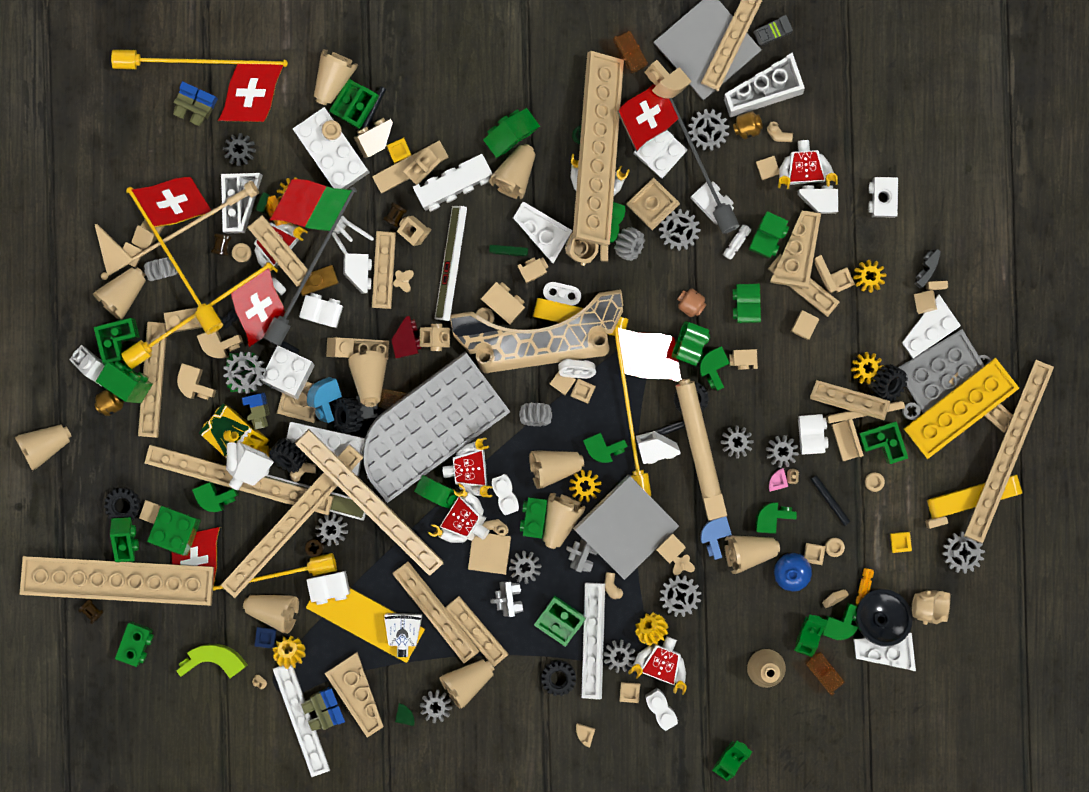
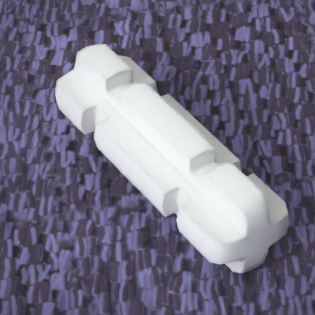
M742 225L739 229V233L735 235L729 244V248H726L723 253L726 258L731 260L736 254L735 251H738L746 239L745 237L751 232L748 226Z

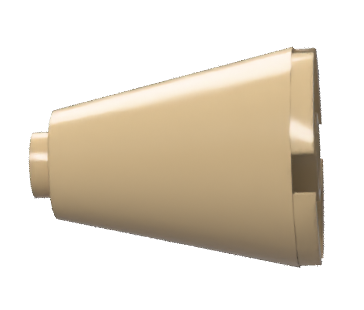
M325 49L321 52L314 97L317 98L316 102L323 105L331 104L358 66L357 63L352 65V60L335 52L332 55L327 54L328 50Z
M527 144L519 145L489 179L492 186L496 184L499 187L498 191L514 199L520 196V199H522L525 195L536 155L533 147Z
M138 267L136 269L130 268L96 290L93 296L98 302L101 301L104 305L103 307L113 316L122 320L146 281L144 277L146 275Z
M366 351L365 355H360L359 352L355 353L348 359V364L360 401L367 407L376 406L381 398L387 359L383 353L378 351Z
M62 425L20 434L15 439L31 470H34L68 444L71 434L67 426L63 428Z
M531 451L529 454L530 470L534 472L535 478H533L537 489L544 488L581 471L582 466H584L583 456L579 455L578 452Z
M551 493L548 497L543 533L545 545L552 549L562 545L585 510V506L580 507L581 502L562 494L561 497H555L556 493Z
M730 535L725 538V541L728 540V545H725L726 560L728 566L733 567L734 570L731 571L733 574H738L772 559L780 552L779 542L775 541L773 537Z
M250 595L244 600L243 609H245L246 614L282 633L288 634L296 622V619H293L294 613H298L299 600L292 595Z
M762 649L755 652L747 664V672L750 679L756 685L765 688L773 687L781 682L786 671L782 656L771 649Z
M482 659L444 674L439 679L444 689H447L453 702L459 709H462L493 676L492 671L494 667L489 661L485 662Z

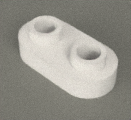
M550 282L543 289L544 297L550 301L574 306L581 300V292L574 286ZM552 288L557 291L554 296L549 294V290ZM569 293L575 294V298L573 300H570L568 298Z
M565 359L558 365L559 374L563 377L587 379L596 374L595 364L587 360Z

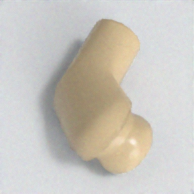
M777 122L769 123L767 131L774 141L792 142L793 133L782 132Z
M304 463L298 472L293 473L291 471V480L293 482L300 481L301 476L305 472L316 473L317 465Z
M499 519L484 521L482 525L488 530H493L499 536H505L508 533V527Z
M606 572L604 582L606 593L612 599H620L623 596V591L614 584L615 573Z

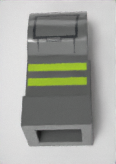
M785 15L768 23V25L758 28L753 33L759 46L790 35L793 29Z

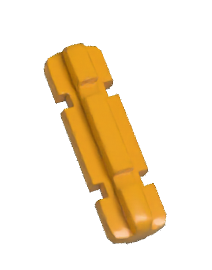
M864 568L863 578H861L856 604H859L861 599L870 591L871 578L874 575V570Z

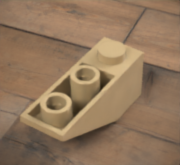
M327 338L326 357L350 358L351 355L358 352L360 355H365L366 351H378L383 353L388 360L389 341Z

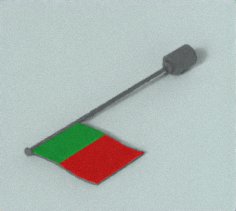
M291 179L270 220L287 221L309 229L326 230L329 232L284 316L279 315L278 319L274 317L263 337L268 341L281 346L291 327L288 324L289 320L286 318L354 192L357 193L355 187L346 190L327 187L308 180Z

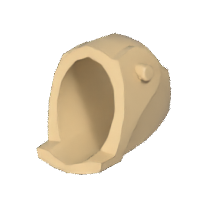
M571 233L567 240L565 251L574 261L581 262V265L585 266L586 263H591L595 258L599 245L573 239V233Z
M927 590L914 595L912 601V615L914 618L923 621L925 625L948 621L950 593Z

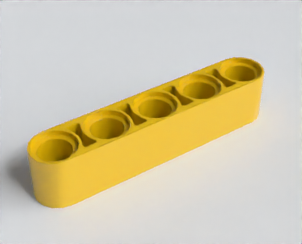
M537 298L533 317L561 323L573 317L584 308ZM620 317L617 323L620 327L619 329L626 330L629 319ZM613 331V333H610L608 335L615 336V333Z
M1017 474L1009 477L1001 500L1022 494ZM985 483L928 499L927 503L932 519L976 507Z

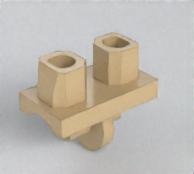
M427 147L403 172L418 185L441 160Z

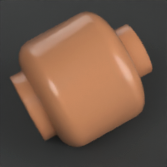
M689 289L687 292L683 290L677 298L680 301L678 304L679 310L689 317H694L695 315L698 317L707 305L704 303L705 297L694 289Z

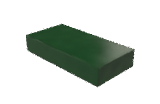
M490 245L489 248L491 254L528 256V248Z

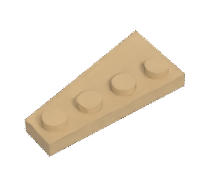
M802 210L770 283L809 288L821 213Z
M358 652L327 671L325 675L368 738L383 728V723Z

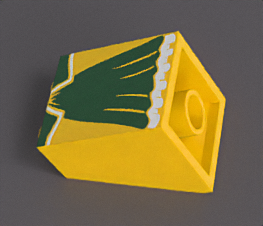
M224 403L216 409L215 414L203 425L202 430L199 432L226 458L227 443L229 441L224 439L223 434L227 430H230L231 433L236 431L239 434V438L235 441L236 444L240 442L257 450H260L261 446H265L270 441L259 430H254L253 425Z

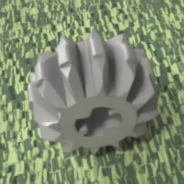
M627 227L622 229L621 234H618V239L615 240L616 245L614 249H616V254L625 260L632 261L637 259L638 254H641V250L644 248V234L635 228Z
M169 257L144 264L145 275H147L149 281L173 276L178 273Z
M538 402L525 403L519 411L520 421L527 426H546L551 423V407L548 404Z
M735 426V433L731 428H728L727 430L730 435L722 434L723 437L727 438V441H721V444H727L722 450L725 452L730 449L729 457L733 455L734 451L736 458H739L740 451L744 457L747 456L744 449L752 450L751 447L747 446V443H754L753 440H747L752 434L747 433L744 435L745 427L741 429L740 433L739 426ZM738 436L742 444L741 446L737 445L736 448L732 440L733 438L737 439Z
M783 435L782 442L779 436L775 437L777 443L772 440L769 441L773 448L766 447V450L772 451V454H768L766 457H774L771 461L772 465L778 461V467L781 468L783 461L786 467H789L788 460L793 463L796 462L792 455L798 456L799 453L793 452V449L798 448V445L791 446L794 439L791 438L786 443L787 436ZM779 447H780V448H784V447H785V448L787 449V450H785V452H787V454H786V455H781V456H779V455H778V453H780V452L778 451Z
M335 513L332 514L331 520L329 515H324L326 522L321 518L318 520L322 526L317 525L315 529L321 530L316 536H324L320 541L321 543L328 539V546H331L332 540L335 545H339L338 538L342 541L345 540L341 533H348V530H343L342 527L348 524H340L343 517L340 516L336 520ZM334 525L336 527L334 530H337L336 533L329 534L327 527Z
M522 551V558L516 553L515 557L518 561L510 560L516 566H510L509 570H516L511 576L514 578L519 575L517 582H521L522 577H525L524 582L528 584L529 576L532 581H535L533 573L540 575V572L535 570V568H541L542 565L534 564L539 560V557H535L532 560L533 552H530L529 557H526V551ZM527 562L529 563L528 567H531L530 571L526 570L523 572L520 565H524Z
M614 640L612 641L613 648L610 645L606 646L610 652H603L604 656L610 657L605 659L604 663L612 662L608 668L611 670L616 666V673H619L620 667L626 672L625 665L627 664L629 667H632L633 664L629 660L634 661L636 659L635 656H630L635 650H628L631 645L629 642L623 647V640H620L619 646H617ZM620 651L621 654H625L622 656L623 660L619 661L618 658L617 660L614 658L617 656L616 652Z
M436 690L435 696L432 691H429L428 695L430 698L423 696L422 699L426 703H420V707L426 708L421 711V714L428 713L425 719L428 721L432 716L433 723H436L437 717L443 722V715L446 717L450 716L446 710H452V706L446 705L451 702V698L444 700L447 693L444 692L440 697L439 690ZM434 702H438V706H441V709L438 708V711H435L431 704L434 705Z

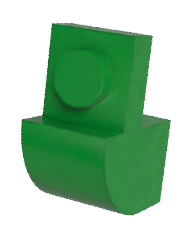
M722 346L708 352L702 358L699 365L700 376L703 377L708 374L709 378H707L711 389L715 388L716 391L724 388L716 370L730 364Z
M601 433L583 440L590 456L602 463L612 462L611 453H614V456L625 452L624 448L628 447L625 440L606 446Z
M422 475L414 491L420 496L448 509L452 508L459 497L454 494L452 488L425 475Z
M212 482L192 490L198 504L209 512L223 511L222 502L227 505L236 501L235 497L239 496L238 491L235 489L218 495Z
M778 502L768 503L759 510L756 516L755 531L776 534L777 518L796 519L797 512L792 511V507L781 506V510H778Z
M847 603L842 620L826 616L825 620L828 622L822 635L835 640L850 638L858 629L856 625L851 624L852 621L856 620L857 606Z
M809 614L808 617H805L794 651L812 657L818 648L820 637L828 621L817 615Z
M732 741L719 757L712 771L724 780L729 781L735 776L741 764L750 757L753 751L748 749L744 743Z

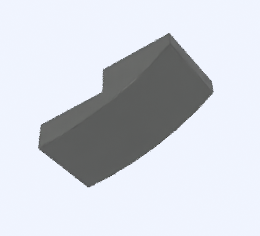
M930 250L923 257L925 261L922 265L927 270L923 269L915 277L918 280L914 284L919 288H923L934 273L939 261L940 250Z

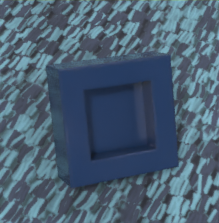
M257 627L255 646L275 648L277 630Z

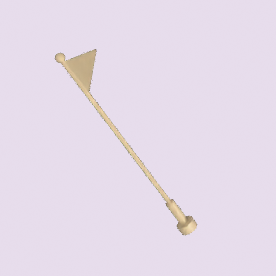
M253 181L244 184L245 189L228 198L227 202L164 238L163 242H167L224 207L231 206L248 195L253 198L259 194L258 188ZM95 224L106 272L101 274L103 280L108 279L109 275L161 245L157 242L141 253L131 257L98 224Z

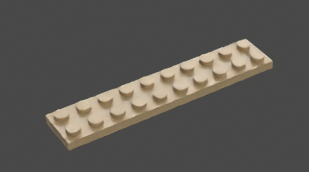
M590 51L587 53L573 239L607 246L610 245L620 117L618 110L621 104L624 60Z
M23 556L20 595L212 606L214 567Z

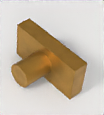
M333 265L311 272L312 275L307 279L301 294L305 296L339 284Z

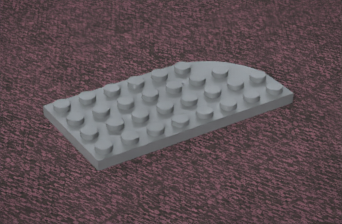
M466 352L462 353L381 413L370 426L363 445L364 468L370 482L387 503L421 479L422 475L429 473L510 413V410Z

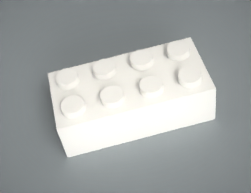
M324 107L294 127L293 130L332 187L347 189L370 172L343 133L336 140H328L322 134L323 124L333 120Z

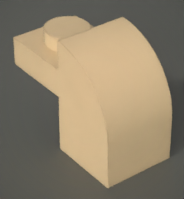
M658 60L653 62L644 72L649 80L655 84L652 91L662 98L677 96L692 82L680 67L669 74Z
M218 331L210 335L203 333L197 336L203 351L207 355L219 359L228 358L229 355L226 350L234 351L240 348L239 344L244 343L241 335H236L222 342Z
M181 364L177 383L180 391L186 397L194 399L196 392L198 393L197 397L208 400L209 397H215V389L199 385L203 372L202 369Z

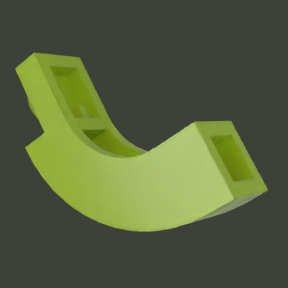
M205 644L189 651L187 654L191 660L186 658L178 664L180 668L176 671L181 677L199 663L213 662L218 664L229 678H232L248 664L230 647L221 644Z

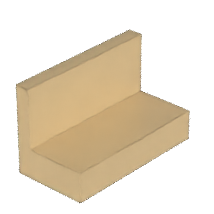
M852 419L831 424L842 461L864 456Z

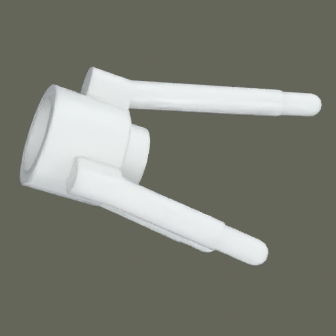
M341 216L332 233L344 254L347 251L337 234L341 232L352 242L353 239L344 230L346 225L369 240H374L372 236L349 222L344 216Z

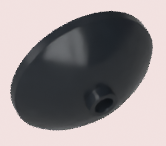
M878 589L868 593L861 599L856 610V622L860 632L868 641L878 646L889 647L902 642L908 636L912 627V613L908 603L898 593L887 589ZM878 618L882 619V624L878 622Z

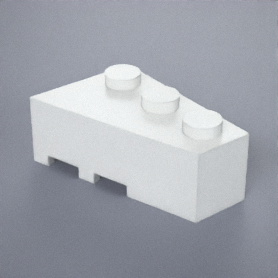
M260 173L221 174L222 204L227 202V199L245 189L244 184L249 181H253L259 189L263 175ZM248 195L237 203L222 209L224 233L246 232L256 196L251 198Z

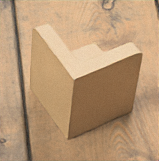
M802 310L790 332L809 340L819 318Z
M672 533L656 550L671 563L686 547Z

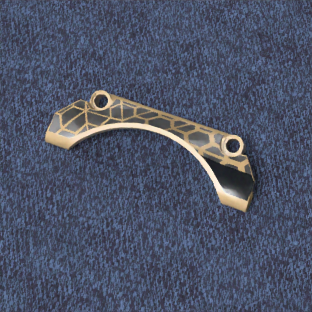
M621 289L600 292L583 310L568 320L553 326L532 330L501 327L484 320L474 312L452 314L450 320L454 337L469 354L476 353L480 371L491 373L558 363L565 359L579 360L605 356L609 352L607 334L613 333L623 313L624 305Z

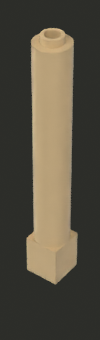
M690 378L678 381L679 384L676 385V390L708 520L725 517L727 512L718 482L695 383L690 381Z

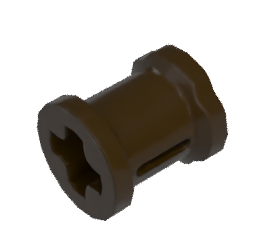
M392 202L391 210L383 219L398 228V223L403 214L407 213V210Z
M215 234L214 249L211 250V253L228 256V243L232 237Z
M318 539L309 541L305 546L306 553L311 557L319 556L324 550V544ZM313 543L316 546L319 545L317 553H315L314 550L310 549V547L313 546Z
M91 599L78 610L90 620L91 624L97 621L104 613L103 610L100 611L92 603Z

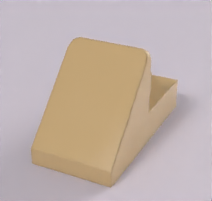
M145 219L141 226H137L131 242L143 250L151 247L157 239ZM164 226L155 227L158 234H160L162 229L164 228Z

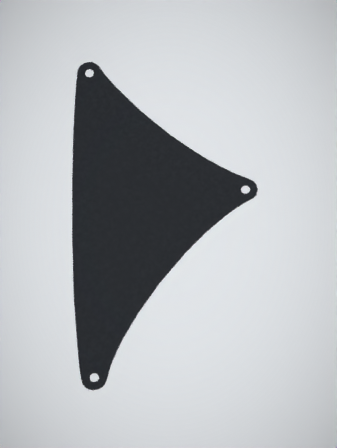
M617 351L595 368L596 374L593 377L581 379L596 386L588 404L571 397L575 387L573 385L566 395L562 394L549 405L552 412L550 424L541 427L526 425L485 461L488 486H492L493 478L507 474L512 482V492L516 495L519 502L518 511L504 515L499 507V497L492 488L487 490L488 495H492L490 498L475 496L484 510L483 516L486 518L485 521L499 519L508 527L506 536H511L506 575L468 570L471 540L467 539L464 543H450L439 538L438 535L434 537L428 534V532L432 534L436 532V527L431 526V524H435L440 528V525L450 509L437 504L411 529L443 560L444 563L429 576L396 543L351 587L396 613L422 614L421 627L425 628L408 662L458 656L392 574L407 561L444 607L460 596L509 655L545 656L583 661L584 622L566 647L534 626V624L554 595L584 615L585 583H604L606 572L615 573L614 584L617 588L622 589L623 596L620 599H612L605 591L603 652H610L606 646L610 645L613 648L612 641L614 640L617 646H619L620 640H623V647L629 642L631 645L628 650L634 649L635 652H641L649 646L642 643L635 632L637 629L635 624L640 623V618H645L638 567L624 580L599 554L589 553L587 560L593 562L591 571L578 572L570 567L572 560L568 558L571 552L566 550L567 546L573 548L575 541L580 543L582 538L574 529L571 530L562 545L556 547V549L545 545L543 534L541 539L523 536V531H520L521 520H525L526 512H522L524 501H528V497L547 499V503L551 493H556L555 497H561L562 494L579 501L580 494L576 497L572 496L577 491L576 489L569 490V487L576 486V484L570 483V479L578 480L574 474L549 486L537 489L533 478H535L534 472L530 470L529 454L531 451L578 452L584 459V466H582L581 470H584L585 476H587L589 470L592 471L591 479L594 475H598L594 483L601 482V485L595 486L601 492L593 491L597 497L596 499L591 494L588 495L590 502H587L586 496H583L580 507L585 506V510L575 526L628 474L633 475L632 471L636 470ZM625 374L637 449L636 436L639 435L641 408L647 378ZM601 433L606 446L625 440L628 447L624 448L625 452L614 456V453H611L612 462L602 463L590 456L583 440ZM581 471L577 472L578 476L582 477ZM588 481L580 483L582 491H587L586 489L589 490L591 488L588 485ZM459 485L454 489L458 492L462 491ZM489 530V533L497 534L493 530ZM522 551H526V557H529L530 552H533L532 560L535 557H539V560L534 564L542 565L541 568H535V570L540 572V575L533 573L536 580L532 581L529 576L528 584L524 582L525 577H522L521 582H517L519 575L514 578L511 576L516 570H509L510 566H516L510 560L518 561L515 554L518 553L522 558ZM525 562L524 565L521 564V571H530L531 567H528L529 563ZM507 581L520 584V594L512 596L513 602H522L523 611L515 614L514 617L503 616V610H497V604L491 603L490 599L496 598L495 591H500L499 582ZM322 617L300 640L301 644L305 646L304 652L306 657L301 658L302 664L296 663L294 670L303 693L329 681L325 673L356 652H358L364 671L406 662ZM479 650V652H478L475 656H484V655H483L482 652ZM620 651L616 652L617 656L614 658L616 660L618 658L619 661L623 660L622 656L625 654H621ZM603 655V665L609 666L612 662L605 664L604 660L610 657ZM627 664L625 665L627 672H629L632 667H629ZM273 673V684L276 690H278L281 693L275 674Z

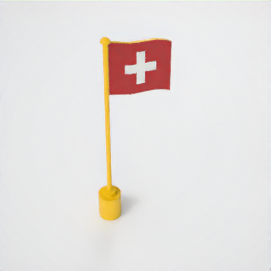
M112 50L111 57L113 69H137L141 62L237 64L229 83L225 107L218 121L264 122L271 108L279 75L283 66L286 67L288 64L286 60L245 61L141 58L136 50Z
M191 177L176 178L145 188L133 189L128 187L126 192L133 198L196 301L198 307L194 315L207 335L217 332L223 326L212 305L201 304L155 227L173 225L203 216L212 210Z
M266 262L264 267L209 303L213 306L231 294L236 314L246 332L249 347L264 337L274 317L278 319L279 315L283 317L285 314L284 306L273 285L270 273L272 264L270 262ZM194 314L150 344L147 341L143 342L140 340L121 353L124 361L131 369L135 368L152 356V346L196 316Z
M616 325L614 333L636 468L635 471H632L633 475L630 476L651 496L648 473H644V470L639 468L625 374L640 378L669 379L678 382L681 380L678 359L671 357L676 342L675 338L669 335L636 333L619 329L620 327Z
M220 527L196 532L188 555L172 552V565L214 567L213 591L223 589L221 585L214 586L217 570V539ZM333 553L312 557L310 562H307L306 567L256 577L249 583L308 570L309 574L312 573L314 577L337 572L336 560Z

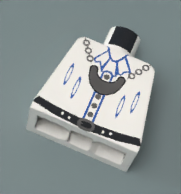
M385 613L388 645L397 646V657H408V646L417 645L422 614Z

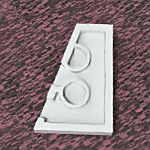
M522 202L513 217L546 257L554 263L573 230L525 202Z
M937 295L935 298L937 310L924 313L902 341L903 346L912 359L961 326L940 295Z
M911 632L902 642L889 647L875 645L865 637L853 639L856 659L916 671Z

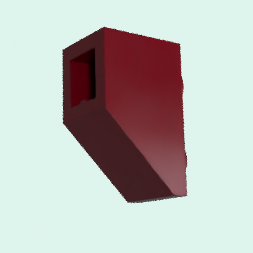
M411 316L405 317L391 339L396 359L419 354V349H422L420 347V339L416 338L414 333L417 330L415 319L411 320Z

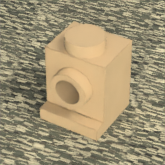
M414 216L404 217L400 221V227L397 230L413 246L421 245L431 231L429 227L427 228Z
M535 257L526 261V266L524 267L521 264L518 265L526 283L546 274V268H548L544 258L536 260Z
M757 349L733 350L732 354L729 355V365L738 366V370L749 369V365H752V369H758Z

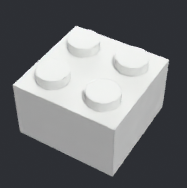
M277 345L266 367V371L263 373L266 379H261L263 384L298 400L315 365L312 361Z

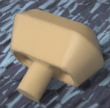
M789 469L787 471V482L789 484L798 483V470Z
M260 675L254 676L253 685L259 689H264L267 685L266 680Z

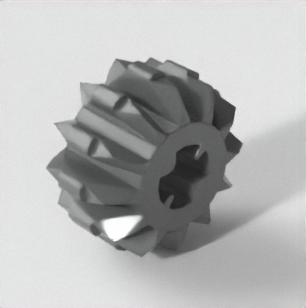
M242 133L238 134V139H236L235 135H231L233 141L226 140L225 142L229 147H223L224 151H229L224 155L225 158L231 157L229 162L233 164L236 161L237 166H241L242 160L245 165H248L247 158L254 159L250 153H256V149L250 148L255 145L254 141L249 142L250 137L248 135L243 139ZM239 145L242 148L244 147V150L242 149L243 153L241 154L235 152V150H238L236 147Z

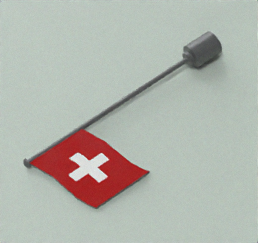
M653 84L646 91L628 100L621 106L618 114L636 152L646 142L665 132L677 120L679 121L717 203L713 215L722 234L737 229L740 225L731 205L720 202L673 99L662 98L652 91L655 87V84Z

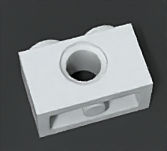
M874 177L872 182H869V193H872V201H869L868 206L869 213H872V217H897L898 178ZM879 193L887 195L885 203L878 199Z

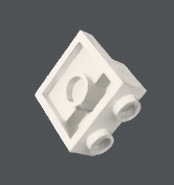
M666 130L646 142L637 152L634 151V155L663 179L687 152V149Z

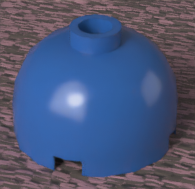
M787 553L775 563V580L784 590L800 591L811 581V564L801 554Z

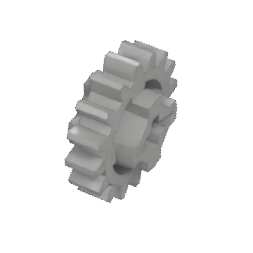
M704 109L703 115L697 112L698 118H691L694 124L688 125L692 129L688 134L690 136L693 135L691 140L692 142H697L696 148L701 145L703 146L702 151H705L706 147L713 151V146L719 149L720 142L725 144L726 140L723 137L729 136V133L725 132V130L729 129V125H724L727 119L720 118L722 113L715 115V110L712 109L711 113H708L707 109ZM711 118L715 119L719 124H714ZM703 119V125L696 128L697 123ZM707 123L709 128L713 129V131L710 134V138L708 133L704 132ZM721 132L720 137L714 141V135ZM698 136L705 138L706 142L701 141Z
M679 209L678 214L673 210L671 216L668 215L665 218L666 221L661 222L663 227L659 228V231L663 232V234L660 236V239L665 238L664 245L671 244V250L674 246L677 247L678 251L681 250L682 246L685 250H688V244L694 246L693 239H699L695 235L701 231V229L696 228L699 221L694 222L695 215L689 217L688 210L685 214H682L681 209ZM679 217H680V218H684V219L688 220L689 222H688V223L681 222L680 219H679ZM672 220L673 227L667 231V225ZM677 225H679L680 228H685V230H683L682 235H680L679 232H674L677 229ZM692 229V235L687 240V231ZM675 237L679 239L680 243L674 242L670 238Z
M240 352V357L233 354L234 360H227L230 365L229 367H224L228 373L223 376L229 378L226 384H233L231 389L235 390L238 388V393H242L245 389V392L248 394L250 393V388L253 391H257L256 385L262 386L263 383L260 380L266 379V376L262 375L266 368H261L264 362L257 361L258 355L252 358L251 352H248L246 356L244 352ZM247 360L251 361L256 367H251ZM238 363V367L233 371L234 366ZM244 369L252 371L249 372V374H246L245 376L238 374L243 372ZM254 375H257L256 379L252 383L251 379L254 377ZM234 378L241 380L242 385L238 384Z
M962 531L959 536L953 533L954 539L947 538L946 540L949 544L943 545L946 551L942 552V555L947 556L943 561L945 563L950 562L948 568L952 569L955 567V572L959 573L960 569H962L964 574L967 573V569L973 572V566L980 567L978 561L984 560L980 556L981 553H985V550L980 549L983 543H977L972 539L964 537V532ZM967 540L970 541L975 548H970L968 546ZM958 541V545L952 549L953 545ZM963 549L967 550V554H964V557L959 554V551ZM975 556L973 561L969 563L970 558ZM952 557L958 558L960 565L955 563Z
M676 575V580L674 581L669 578V584L663 583L665 590H660V593L664 594V596L660 597V601H665L662 607H669L667 612L671 613L674 611V616L676 617L678 613L685 617V612L687 611L689 614H692V608L698 609L695 603L701 602L697 598L701 594V591H696L699 587L698 584L692 585L694 581L692 578L686 581L687 577L685 575L682 579ZM683 583L689 587L681 588L677 584ZM672 588V596L668 599V591ZM676 588L681 593L685 592L683 596L685 604L680 599H675L677 597ZM693 593V600L691 604H689V595ZM680 604L683 606V608L678 609L673 607L672 605Z

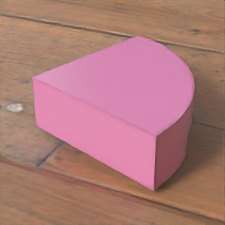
M784 468L777 470L772 475L769 481L770 492L788 487Z

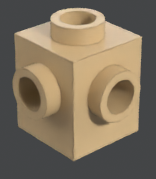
M431 324V327L420 328V347H430V351H442V347H450V328H442V324Z

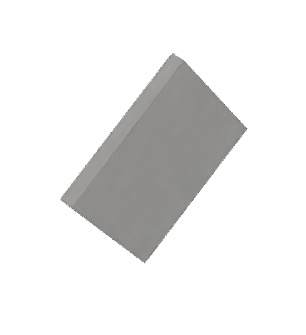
M702 0L654 41L656 47L675 69L680 67L692 81L689 85L703 101L715 90L701 84L733 18L719 0ZM746 33L723 83L761 52V48L748 33Z
M961 329L898 368L907 374L908 381H905L907 383L906 387L920 407L921 412L924 413L953 391L956 385L959 386L978 371L975 367V360H977L980 369L985 365L965 332ZM952 377L954 378V385L949 383Z
M628 474L573 529L625 580L679 525Z

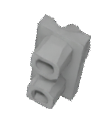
M581 538L580 543L575 541L573 548L567 546L566 550L571 552L568 558L572 560L570 567L578 572H590L593 562L587 560V556L589 553L594 555L598 553L583 538Z
M507 581L499 582L500 591H495L496 598L490 599L491 603L497 604V610H503V616L514 617L515 614L523 611L522 602H513L512 596L520 594V584Z

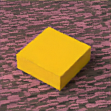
M404 138L386 145L394 164L411 156Z
M910 532L890 534L892 553L912 551Z

